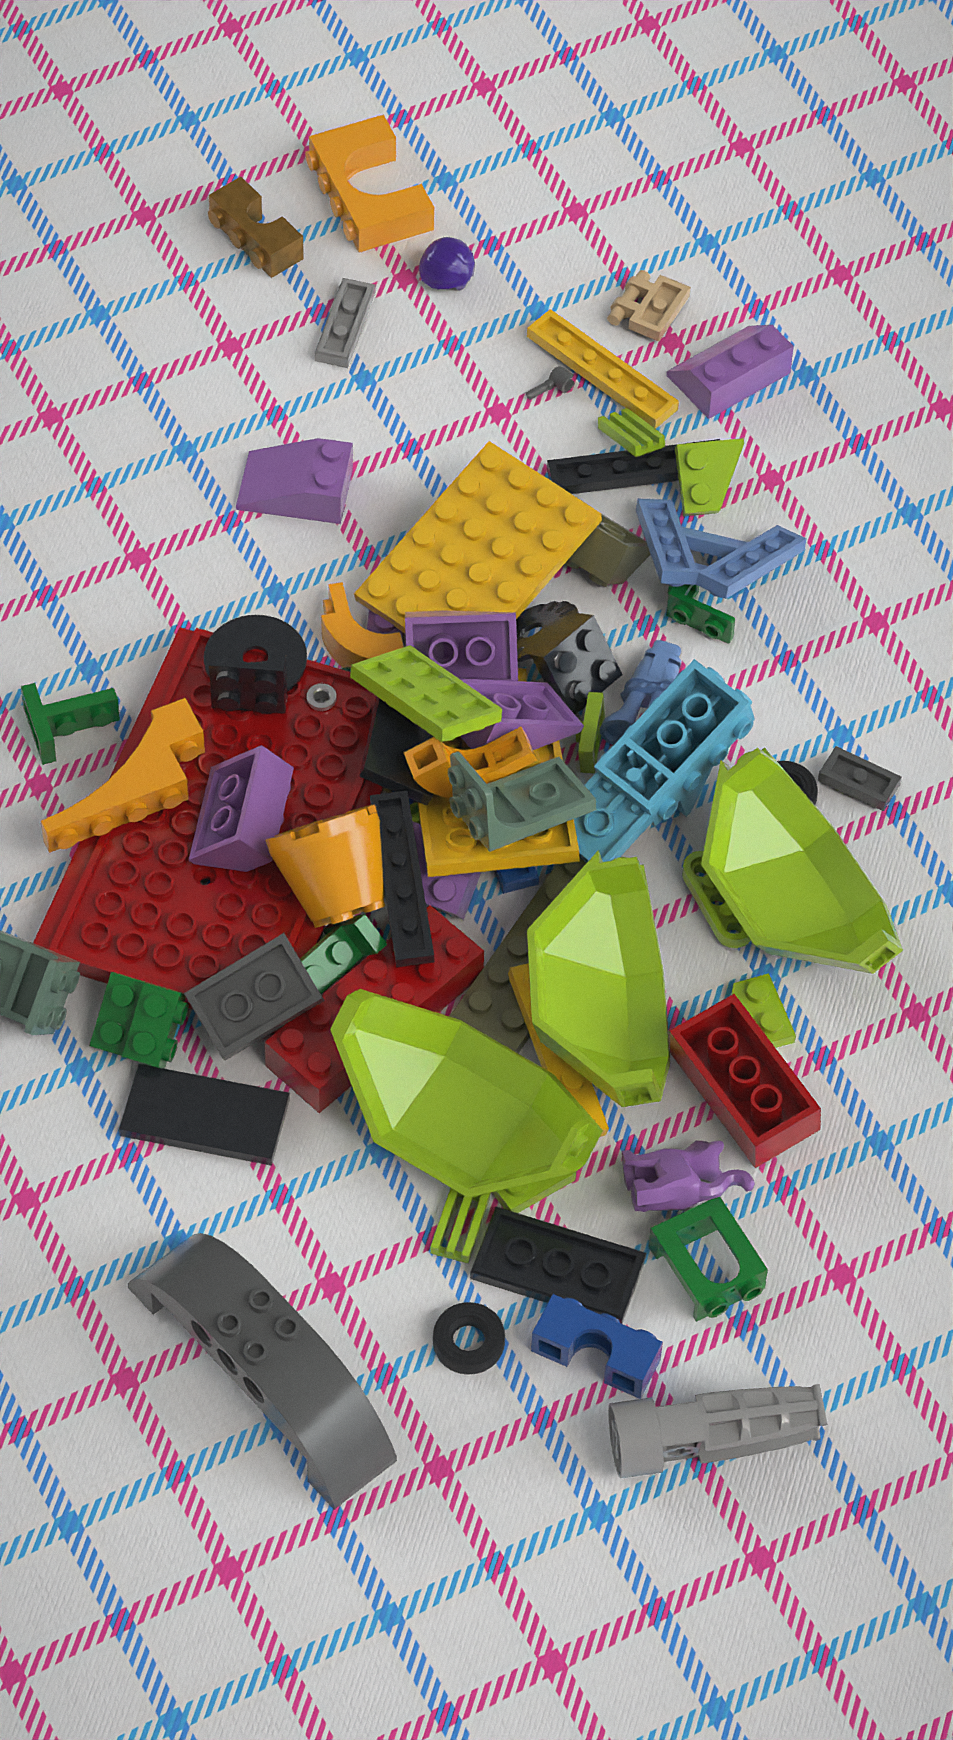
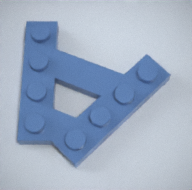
M637 499L636 513L660 583L674 587L684 584L697 585L708 590L713 596L727 599L805 550L807 538L779 525H776L750 542H745L682 527L672 500ZM690 550L722 558L710 566L695 563Z

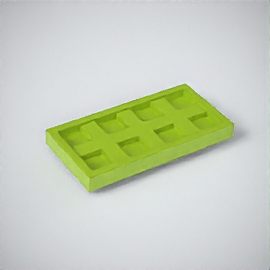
M411 645L351 664L350 678L441 742L451 741L455 737L479 731L487 726L501 722V707Z

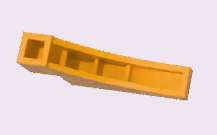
M186 698L151 711L152 722L139 746L126 763L106 783L66 810L41 820L43 842L49 853L58 849H68L79 841L95 835H104L113 828L129 822H138L149 814L162 809L174 808L183 801L188 800L187 778L179 762L190 761L198 755L205 753L203 730Z

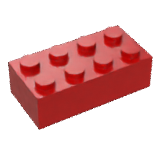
M735 994L730 995L669 1030L670 1054L755 1168L820 1131V1106Z

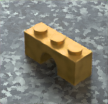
M242 177L209 194L208 217L213 226L224 231L229 236L232 244L238 249L241 248L250 257L254 266L258 269L262 268L271 278L304 259L303 235L283 216L270 223H257L262 220V196Z

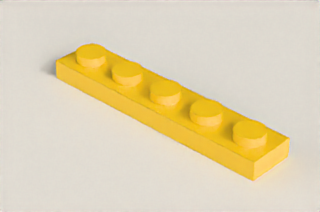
M548 310L527 327V337L623 407L630 409L655 429L678 410L679 401L553 310Z
M529 963L510 967L507 975L541 1067L557 1077L603 1130L601 1136H605L609 1127L593 1084L541 1043L532 1024Z

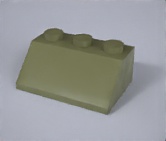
M601 514L602 521L565 564L574 569L581 567L590 573L588 578L601 586L607 587L608 584H623L651 554L644 539Z

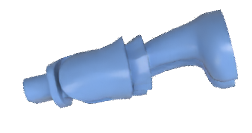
M656 640L652 648L645 651L644 658L636 667L631 679L626 682L624 691L620 693L624 702L623 706L606 717L600 727V734L607 743L614 745L624 735L627 728L636 722L640 707L648 709L650 704L674 681L679 674L682 663L679 658L681 648L678 645Z

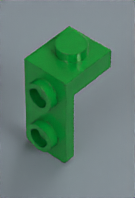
M684 584L679 587L669 585L666 616L679 624L697 629L712 639H719L728 644L732 641L735 629V618L695 600L694 598L699 592V586Z

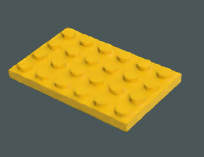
M488 441L354 592L355 600L393 624L403 633H405V612L441 610L516 612L517 619L600 524L602 515L599 511Z
M461 736L455 737L451 741H444L445 745L454 749H470ZM559 740L533 750L537 761L512 774L556 757H560L563 760ZM433 794V798L428 805L417 802L428 877L580 862L574 819L489 852L479 839L475 840L472 837L467 824L462 818H456L453 814L449 802L450 798Z

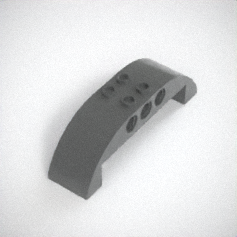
M203 1233L193 1234L128 1283V1289L153 1315L165 1307L307 1459L308 1482L334 1510L397 1461L393 1445L380 1418L343 1362L268 1280L237 1251L221 1240Z

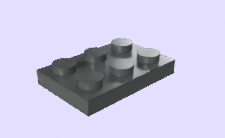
M284 933L184 993L224 1061L325 1001Z

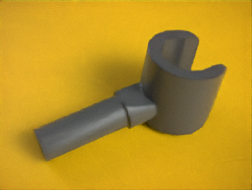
M555 367L550 373L549 379L526 392V396L531 400L554 387L566 393L574 386V381L571 379L574 375L564 367Z

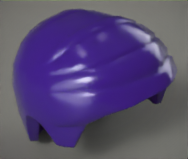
M443 237L433 241L424 251L419 264V274L422 282L434 289L456 288L460 291L466 287L471 277L474 276L475 260L471 249L460 239Z

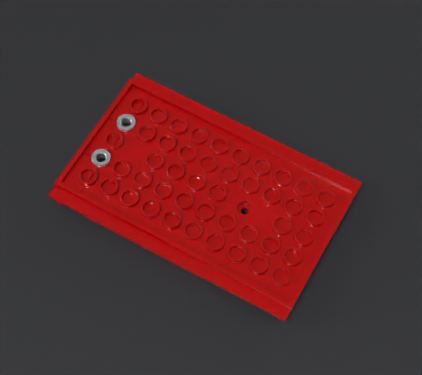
M179 627L110 778L126 763L139 746L152 722L151 711L186 698L203 730L205 753L198 755L190 761L179 762L187 778L188 800L183 801L174 808L162 809L149 814L138 822H129L113 828L104 835H95L80 841L33 943L79 961L80 964L77 971L80 973V976L108 984L110 973L116 972L183 993L283 933L288 938L298 957L301 958L320 941L326 925L315 928L313 921L308 917L274 860L248 872L197 865L189 861L212 766L261 745L294 767L290 782L291 789L287 796L283 813L284 819L280 826L279 834L340 814L343 815L348 811L369 806L370 795L382 794L384 787L359 777L377 696L350 678L351 672L307 659L306 669L301 680L288 692L285 714H262L256 711L243 710L225 711L212 708L210 678L205 670L204 651L213 632L199 628L192 631ZM259 649L249 650L243 656L244 662H263L268 660V655ZM319 698L327 699L324 703H319L316 700ZM206 878L209 879L211 882L207 885H203L200 883V881ZM186 997L185 1002L189 1004L188 1008L194 1010ZM280 1027L279 1029H277V1030H275L274 1032H272V1034H275V1033H276L278 1030H280L282 1027Z

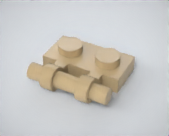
M640 270L636 276L631 277L625 284L623 295L614 300L607 319L612 325L616 326L619 325L622 319L629 317L628 329L659 342L690 297L691 287L659 275L655 283L649 282V273L645 270ZM644 297L640 304L634 302L636 299Z

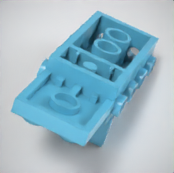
M695 659L682 670L667 689L650 704L649 708L635 723L627 728L624 735L610 750L601 756L594 766L596 773L586 782L585 787L596 798V810L574 819L580 858L587 863L599 850L603 862L612 861L615 858L621 857L650 824L656 827L662 819H669L676 810L687 817L691 813L713 766L719 765L720 760L723 761L727 756L728 748L737 739L744 738L752 729L755 718L750 698L737 688L735 690L725 683L718 672L711 667L705 668Z

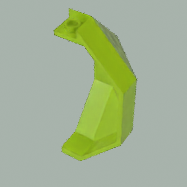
M757 747L753 751L743 754L733 767L720 760L701 865L752 943L770 955L874 974L901 953L903 948L887 904L832 824L764 747L760 750Z
M598 850L527 929L532 1024L541 1043L621 1107L660 1102L671 1062L664 969L644 864L640 865L637 857H618L612 861L603 862Z
M359 989L347 995L330 1029L373 1142L467 1198L575 1173L586 1164L603 1132L553 1073L459 1019Z

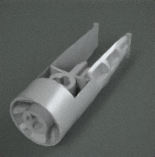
M820 1384L813 1385L812 1387H768L702 1393L695 1395V1402L655 1407L652 1397L610 1403L608 1407L612 1453L619 1478L662 1473L664 1462L699 1457L700 1463H710L782 1449L812 1439L817 1441L821 1439L819 1426L828 1425Z

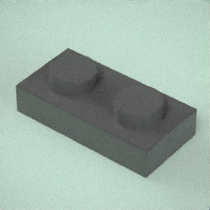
M837 746L833 749L818 775V781L882 811L886 809L896 793L902 778L900 775Z

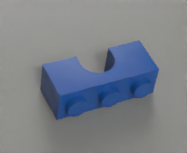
M552 1294L532 1332L531 1352L568 1367L572 1357L579 1350L597 1348L603 1351L609 1358L605 1366L604 1384L641 1399L661 1361L663 1342L646 1330H635L621 1324L612 1315L598 1314L584 1308L575 1299L561 1298Z

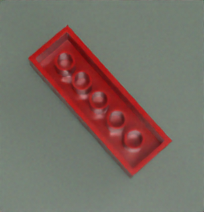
M431 905L427 907L435 962L396 968L391 937L386 941L387 945L377 954L369 955L322 994L325 1001L290 1021L265 1041V1066L318 1113H321L352 1086L330 1030L347 995L362 989L439 1013L467 990L484 968V950Z

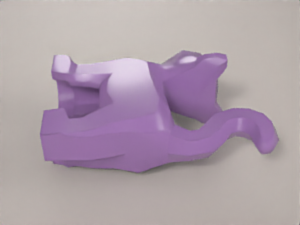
M696 1140L685 1150L664 1148L642 1155L633 1154L629 1150L622 1151L624 1182L627 1190L631 1191V1199L635 1211L685 1210L701 1201L720 1197L728 1187L733 1185L741 1186L746 1192L752 1191L755 1182L747 1171L737 1169L722 1173L719 1169V1155L724 1148L722 1141L707 1142ZM700 1179L708 1180L712 1183L702 1182Z

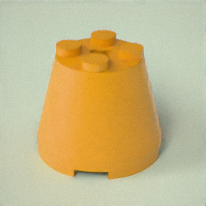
M375 804L348 811L343 815L340 814L265 839L272 859L308 917L313 921L315 928L330 923L336 924L353 918L355 914L371 912L386 906L384 902L380 820Z

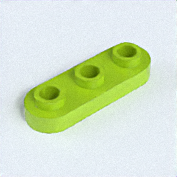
M703 851L690 853L683 862L682 877L716 938L721 944L729 948H740L747 945L751 941L701 865ZM701 872V873H704V874H706V875L703 876V877H701V876L696 875V873ZM719 901L722 905H714L712 902ZM730 930H736V931H738L739 933H738V934H734V933H730V932H728V931H730Z

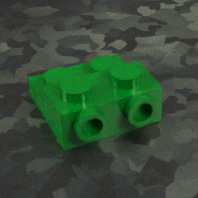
M111 972L89 1046L154 1067L165 1068L167 1062H172L177 1050L178 1041L174 1039L177 1026L184 1023L188 1013L189 1004L185 1002V994Z

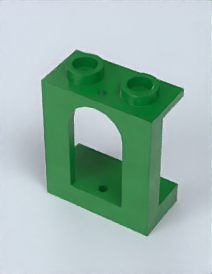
M721 1197L710 1199L650 1228L648 1247L656 1259L664 1256L695 1304L693 1318L696 1322L707 1316L709 1318L717 1317L724 1313L730 1305L742 1299L750 1301L760 1295L763 1289H765L768 1269ZM718 1230L738 1261L740 1270L737 1277L727 1283H715L708 1280L693 1260L685 1245Z

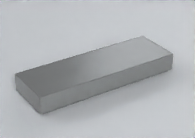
M342 278L315 351V361L345 368L349 367L376 293L375 284Z

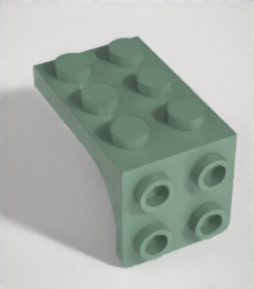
M459 751L450 754L451 767L448 768V777L453 796L449 799L450 807L456 818H462L467 824L472 837L475 840L479 839L489 852L596 810V798L560 757L486 784Z
M0 930V1015L25 1025L24 1032L27 1034H54L55 1030L60 1029L65 1020L67 1009L64 1008L68 994L74 992L79 982L80 973L77 969L80 962Z

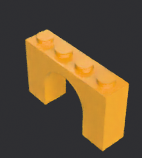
M384 114L309 136V151L305 152L308 167L311 171H316L322 193L329 195L334 216L341 218L344 234L348 241L352 240L358 252L434 230L435 207L422 184L388 194L374 195L361 192L348 182L353 175L360 171L396 161V136Z

